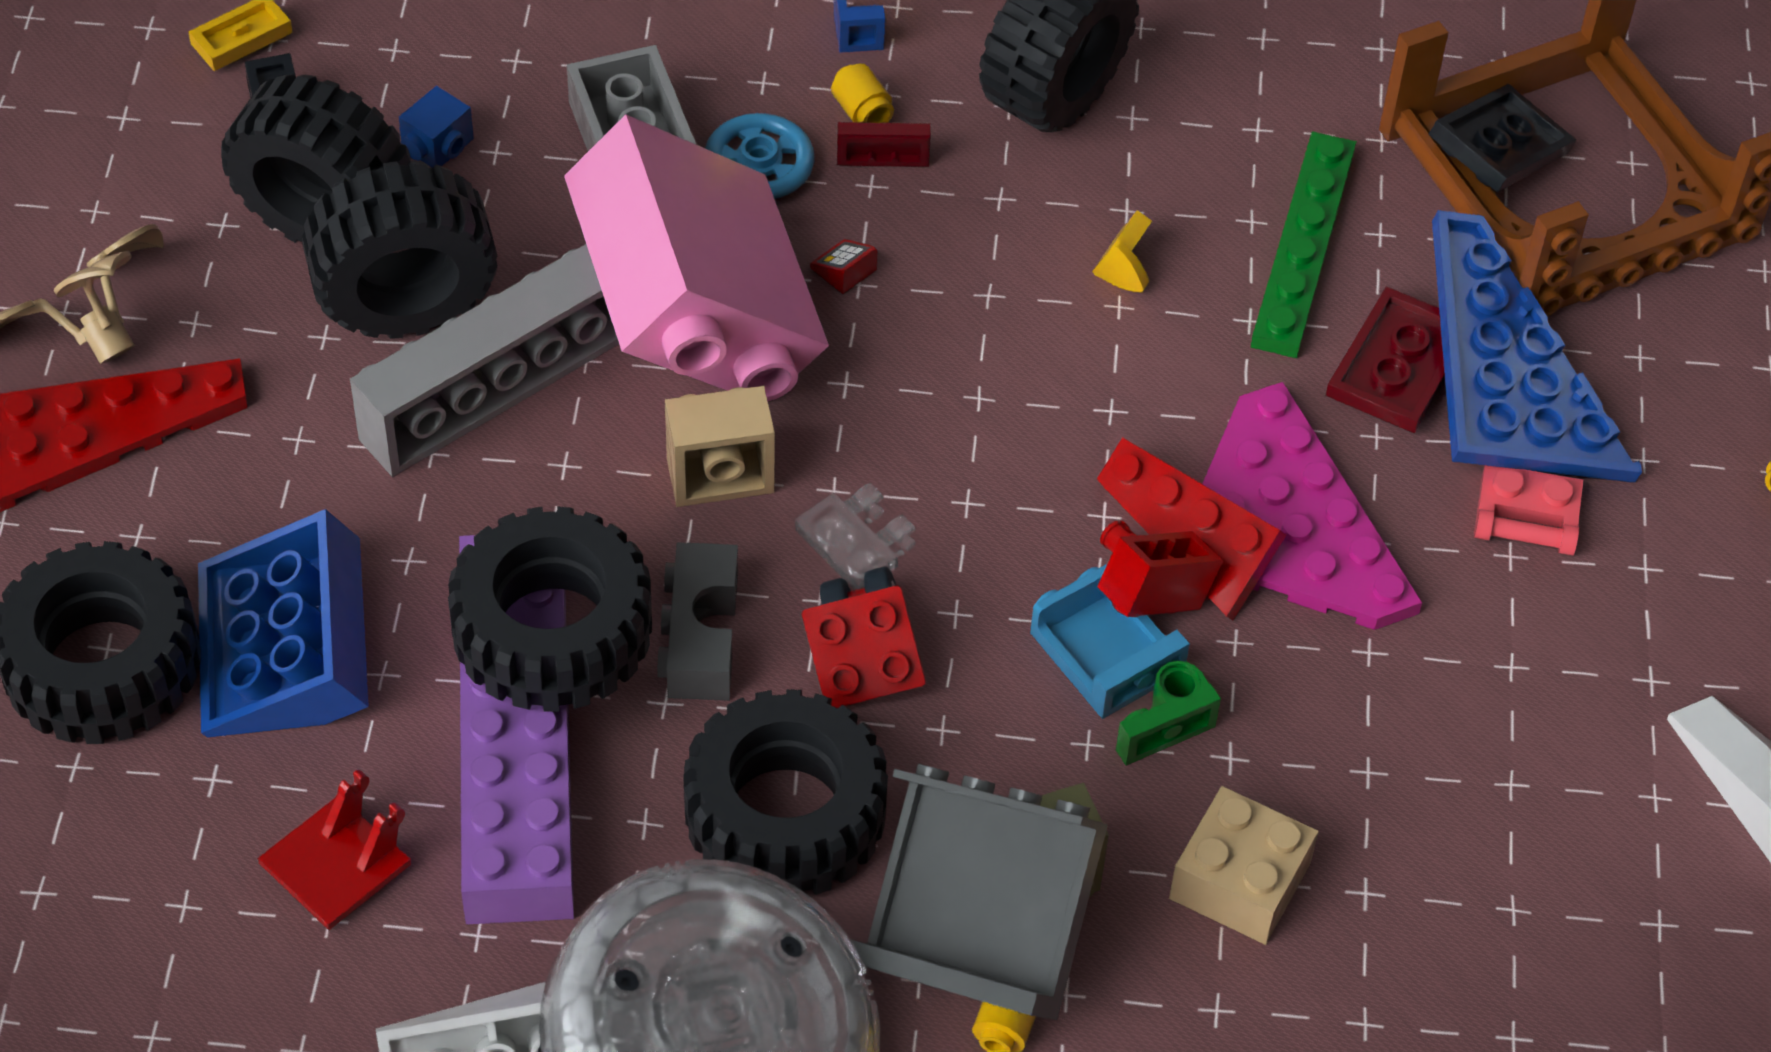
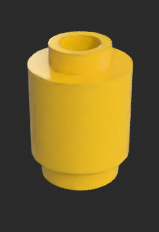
M850 64L837 72L831 86V93L853 122L888 123L894 114L892 97L866 64Z
M982 1002L972 1032L979 1040L980 1046L987 1052H1020L1026 1045L1036 1017Z

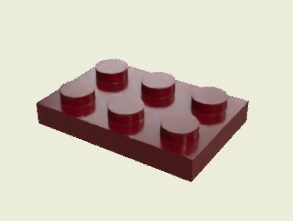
M1386 286L1329 381L1326 396L1415 434L1445 381L1439 308Z

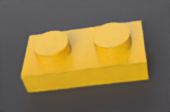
M252 0L188 31L191 45L213 71L293 33L291 20L273 0Z

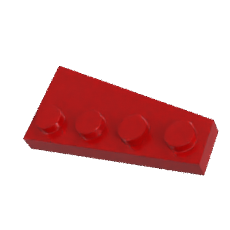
M1123 437L1096 479L1148 534L1193 531L1223 560L1207 597L1232 621L1237 616L1286 537V534Z

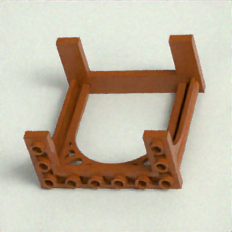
M1589 0L1579 32L1440 80L1438 78L1449 34L1442 23L1438 20L1398 35L1379 131L1388 142L1398 138L1403 139L1457 213L1484 216L1495 233L1496 242L1505 249L1512 260L1509 267L1522 288H1530L1547 316L1552 315L1560 308L1576 302L1590 301L1599 294L1620 286L1628 287L1639 279L1657 272L1671 271L1679 264L1692 259L1709 257L1719 249L1738 242L1747 243L1751 241L1762 230V225L1771 202V132L1741 142L1736 158L1725 155L1711 146L1696 131L1625 43L1637 0ZM1593 71L1658 154L1666 174V195L1663 203L1651 218L1640 226L1615 236L1582 238L1589 214L1579 201L1537 216L1533 226L1511 212L1489 186L1481 183L1475 173L1461 161L1445 153L1441 145L1428 134L1436 120L1507 84L1524 95ZM1685 184L1689 191H1680L1678 187ZM1689 205L1699 209L1701 213L1686 218L1678 214L1673 207Z

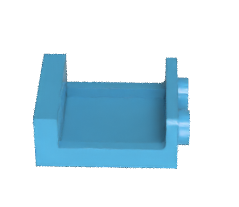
M1107 564L1100 568L1092 567L1086 570L1077 581L1059 591L1054 589L1043 594L1033 606L1030 634L1102 719L1153 691L1156 674L1159 669L1168 662H1187L1190 645L1178 630L1165 636L1147 615L1127 617L1118 612L1113 607V602L1097 587Z

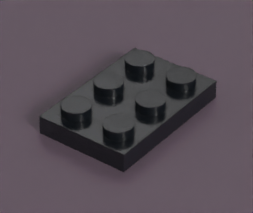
M1509 84L1436 120L1428 134L1441 145L1445 153L1457 158L1475 173L1481 183L1492 187L1497 192L1565 156L1577 140Z

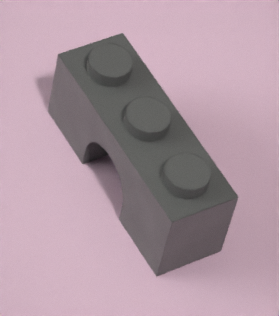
M677 542L675 562H666L664 592L673 593L672 604H662L661 635H669L668 647L659 646L657 676L667 678L668 698L730 701L732 629L711 628L703 625L700 621L713 615L735 616L738 582V545Z

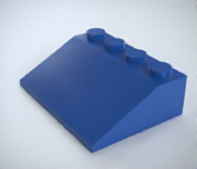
M328 510L319 511L198 563L201 733L208 738L325 725L369 707L360 538Z

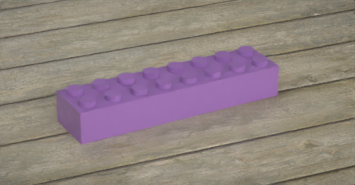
M475 535L459 536V553L468 544L474 546ZM545 589L530 593L513 603L505 613L515 621L534 628L553 629L565 627V590ZM460 662L461 893L465 923L485 924L574 919L569 704L559 706L560 711L544 712L543 706L531 705L530 710L513 706L512 698L506 696L503 701H500L487 694L485 683L481 686L475 684L466 674L465 664Z

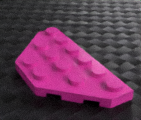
M1280 382L1239 396L1202 484L1286 534L1285 539L1253 590L1258 591L1260 586L1288 595L1287 601L1325 614L1328 609L1356 617L1355 624L1373 630L1418 615L1422 605L1420 598L1285 384Z

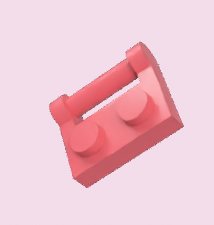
M1484 465L1474 538L1489 541L1490 536L1522 541L1558 548V553L1574 556L1579 535L1578 524L1583 480L1526 469Z

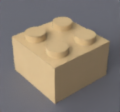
M764 386L738 387L729 391L700 395L688 394L679 398L665 399L667 463L676 507L774 493L775 432Z
M1221 786L1175 865L1169 899L1266 945L1311 864L1319 831Z

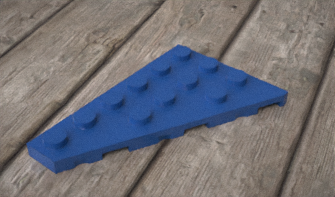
M1438 210L1432 220L1452 462L1635 483L1642 473L1641 463L1639 461L1632 462L1617 438L1620 430L1613 419L1604 412L1603 403L1583 372L1577 374L1562 351L1565 347L1563 340L1549 326L1548 317L1530 288H1522L1509 267L1512 260L1505 249L1496 242L1495 233L1484 216Z

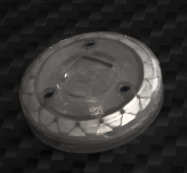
M691 859L686 860L684 865H681L679 861H676L675 865L672 866L666 863L664 868L660 869L659 866H654L628 877L603 894L584 913L560 948L549 971L540 1006L539 1032L541 1052H879L880 1023L877 1002L870 999L874 994V990H868L867 988L871 981L864 979L867 970L862 959L844 930L815 900L794 885L755 867L722 860Z

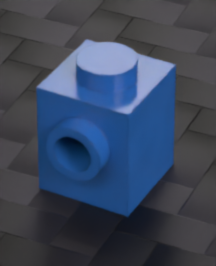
M437 85L398 117L401 144L407 146L412 159L416 161L421 160L431 168L435 165L442 166L449 159L457 157L464 147L474 139L471 107Z

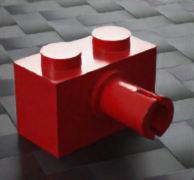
M1123 520L1120 523L1114 521L1104 529L1100 537V543L1106 549H1109L1112 555L1097 587L1113 602V607L1127 617L1200 610L1223 560L1193 531L1136 535Z

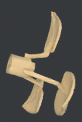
M149 224L126 234L89 260L86 264L88 268L71 274L54 288L56 296L63 297L83 286L93 311L80 319L84 325L81 330L42 298L34 301L29 300L0 312V328L22 316L45 312L69 331L79 345L88 342L100 364L109 362L129 351L135 345L123 326L124 320L118 311L109 275L113 276L116 269L131 259L130 252L143 248H163V235L159 227L155 224ZM98 278L101 279L108 308L106 305H101L93 288V281Z

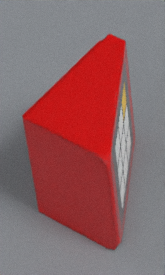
M843 239L811 262L810 268L841 294H844L877 270L878 250L872 245Z

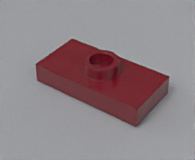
M838 122L837 165L929 167L931 123Z

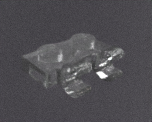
M871 483L861 487L844 502L835 493H832L795 519L796 531L854 590L865 587L864 574L869 570L888 567L892 572L897 569L898 556L906 554L916 545V542L909 536L915 531V526L904 515H899L891 520L876 534L867 526V524L873 523L884 514V510L877 504L883 499V495Z

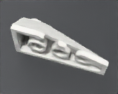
M1713 696L1670 713L1667 718L1668 722L1771 863V741Z
M561 980L535 984L376 1028L379 1052H559L555 1017ZM596 980L593 1001L594 1025L601 1051L610 1052L601 992Z

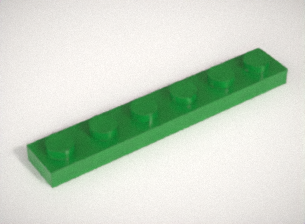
M1311 132L1252 335L1250 348L1297 359L1357 141Z

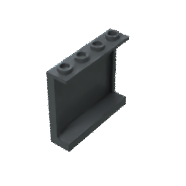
M918 764L915 774L894 769L893 777L909 781L905 801L868 941L866 943L850 939L846 958L850 963L1030 1016L1058 1020L1108 824L1088 819L1090 808L1058 799L1054 810L1040 806L1042 795L1010 787L1007 798L993 794L995 783L964 775L960 786L947 782L948 771Z

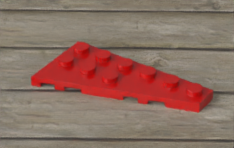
M241 359L0 393V512L16 506L15 499L39 489L50 492L119 463V456L141 446H143L145 451L163 444L162 437L184 428L195 431L247 409Z

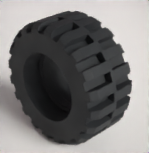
M1007 0L993 21L995 23L991 33H988L984 43L986 47L985 53L980 58L979 66L982 71L979 74V81L986 98L991 103L1041 132H1057L1063 130V128L1070 127L1076 122L1077 117H1083L1090 110V105L1094 100L1100 98L1105 91L1104 87L1116 74L1117 66L1121 58H1124L1129 48L1127 44L1136 28L1134 21L1139 14L1138 0Z
M295 74L283 75L261 84L229 127L221 144L222 167L225 176L230 177L229 185L234 193L242 196L244 199L243 204L251 213L256 212L262 217V222L272 230L275 227L285 234V238L295 243L298 241L302 242V235L305 232L304 224L311 210H314V205L324 193H332L334 184L343 178L349 181L356 177L357 171L368 167L372 171L384 168L383 163L398 162L399 166L409 165L411 161L407 146L400 143V134L393 125L388 126L383 120L384 115L375 107L371 109L362 102L363 98L353 91L350 93L345 92L339 88L340 85L330 80L320 82L317 81L316 76L306 74L297 77Z
M410 161L409 165L399 166L398 162L383 163L384 168L371 171L370 167L357 171L356 177L349 181L343 178L334 184L331 194L324 193L314 205V210H311L304 224L305 232L302 235L304 254L316 301L331 320L338 322L340 326L353 333L359 329L364 336L378 338L379 334H386L390 339L403 338L404 334L414 332L418 336L430 333V328L438 325L442 326L447 320L456 317L460 313H466L475 307L476 299H483L496 275L498 267L496 259L498 255L483 200L479 192L472 188V184L457 173L453 175L451 170L439 165L428 168L426 163ZM407 249V250H404V251L392 253V252H395V251Z
M543 506L528 508L526 515L516 517L514 513L498 519V526L492 529L488 525L474 536V546L466 545L457 557V566L451 571L448 583V603L454 649L459 662L465 664L466 674L475 684L481 686L485 683L486 693L494 698L503 701L507 696L512 698L513 706L527 710L531 709V705L543 706L544 712L560 711L559 706L573 704L574 709L590 705L591 697L599 695L603 699L617 691V681L626 682L630 680L638 670V661L646 657L650 646V634L652 633L651 579L649 569L643 564V554L637 545L631 541L627 542V534L616 525L610 523L605 527L602 517L587 511L584 516L574 514V509L569 507L557 506V511L543 512ZM545 589L573 591L587 597L597 605L589 615L580 621L553 629L530 627L515 621L505 613L520 598Z
M104 541L103 546L92 547L91 542L77 543L74 550L62 553L61 548L47 553V560L39 565L35 561L20 572L22 579L19 582L12 580L2 593L4 603L0 602V676L6 695L10 697L12 707L20 717L29 719L31 726L38 731L49 734L54 730L56 739L75 743L77 737L85 738L87 744H104V738L117 736L118 741L134 737L133 731L143 726L146 730L151 729L162 722L160 717L162 713L166 711L171 714L183 702L181 691L188 693L197 678L195 669L201 662L200 638L187 588L182 579L173 574L172 567L164 560L157 557L151 560L150 552L135 546H131L130 550H124L122 543ZM117 622L133 626L141 631L129 647L119 654L102 661L76 663L53 655L58 645L67 636L91 624Z
M786 689V695H772V690L755 693V700L746 702L744 698H740L728 704L726 715L723 716L720 712H717L704 723V733L700 732L695 735L689 747V758L685 760L683 773L685 824L689 827L691 844L695 851L703 853V863L712 872L720 873L723 870L725 874L748 878L781 893H785L786 896L794 899L801 898V891L812 889L814 895L831 890L833 880L838 879L840 883H844L857 874L858 863L861 865L868 863L876 851V841L882 838L885 827L888 775L886 774L887 761L883 748L876 745V735L868 724L862 722L857 725L858 714L845 705H841L838 709L833 707L831 698L815 693L814 698L802 696V690ZM776 770H795L816 777L827 785L834 796L824 806L812 813L798 817L781 818L754 810L737 793L747 782L761 774Z

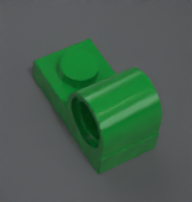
M1186 661L1166 663L1156 674L1151 709L1141 708L1135 710L1120 722L1116 752L1125 766L1215 728L1221 702L1220 696L1195 665ZM1172 694H1180L1184 697H1177Z

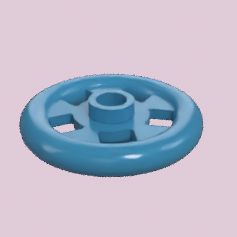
M767 113L745 114L726 121L710 135L705 146L707 150L763 173L766 176L775 174L776 180L768 181L774 199L784 197L801 187L810 176L815 161L813 145L807 134L792 121ZM762 132L779 135L780 138L776 142L771 136L762 134ZM738 136L743 141L737 150L727 146L732 139ZM782 153L796 154L795 165L782 164Z

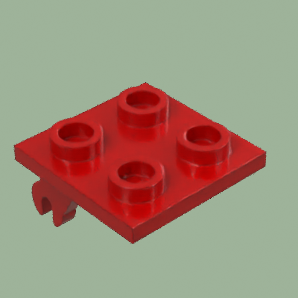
M361 770L354 771V782L352 785L346 780H342L338 787V793L333 800L258 857L259 864L328 930L332 929L411 865V859L397 847L398 827L405 817V811L397 803L389 805L390 814L387 818L378 813L374 819L373 826L362 817L363 793L367 789L370 779Z

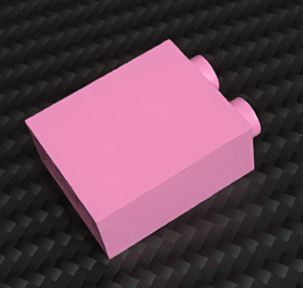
M626 114L564 175L622 352L727 391L738 387L764 386L767 401H772L791 391L797 383L798 374L829 347L765 174Z

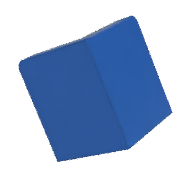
M834 0V20L839 53L884 50L885 13L883 5L847 7L846 0Z

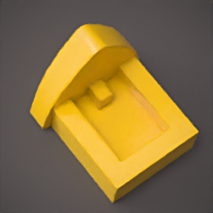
M1136 210L1092 271L1093 274L1120 289L1142 293L1149 283V279L1141 262L1132 250L1152 220Z

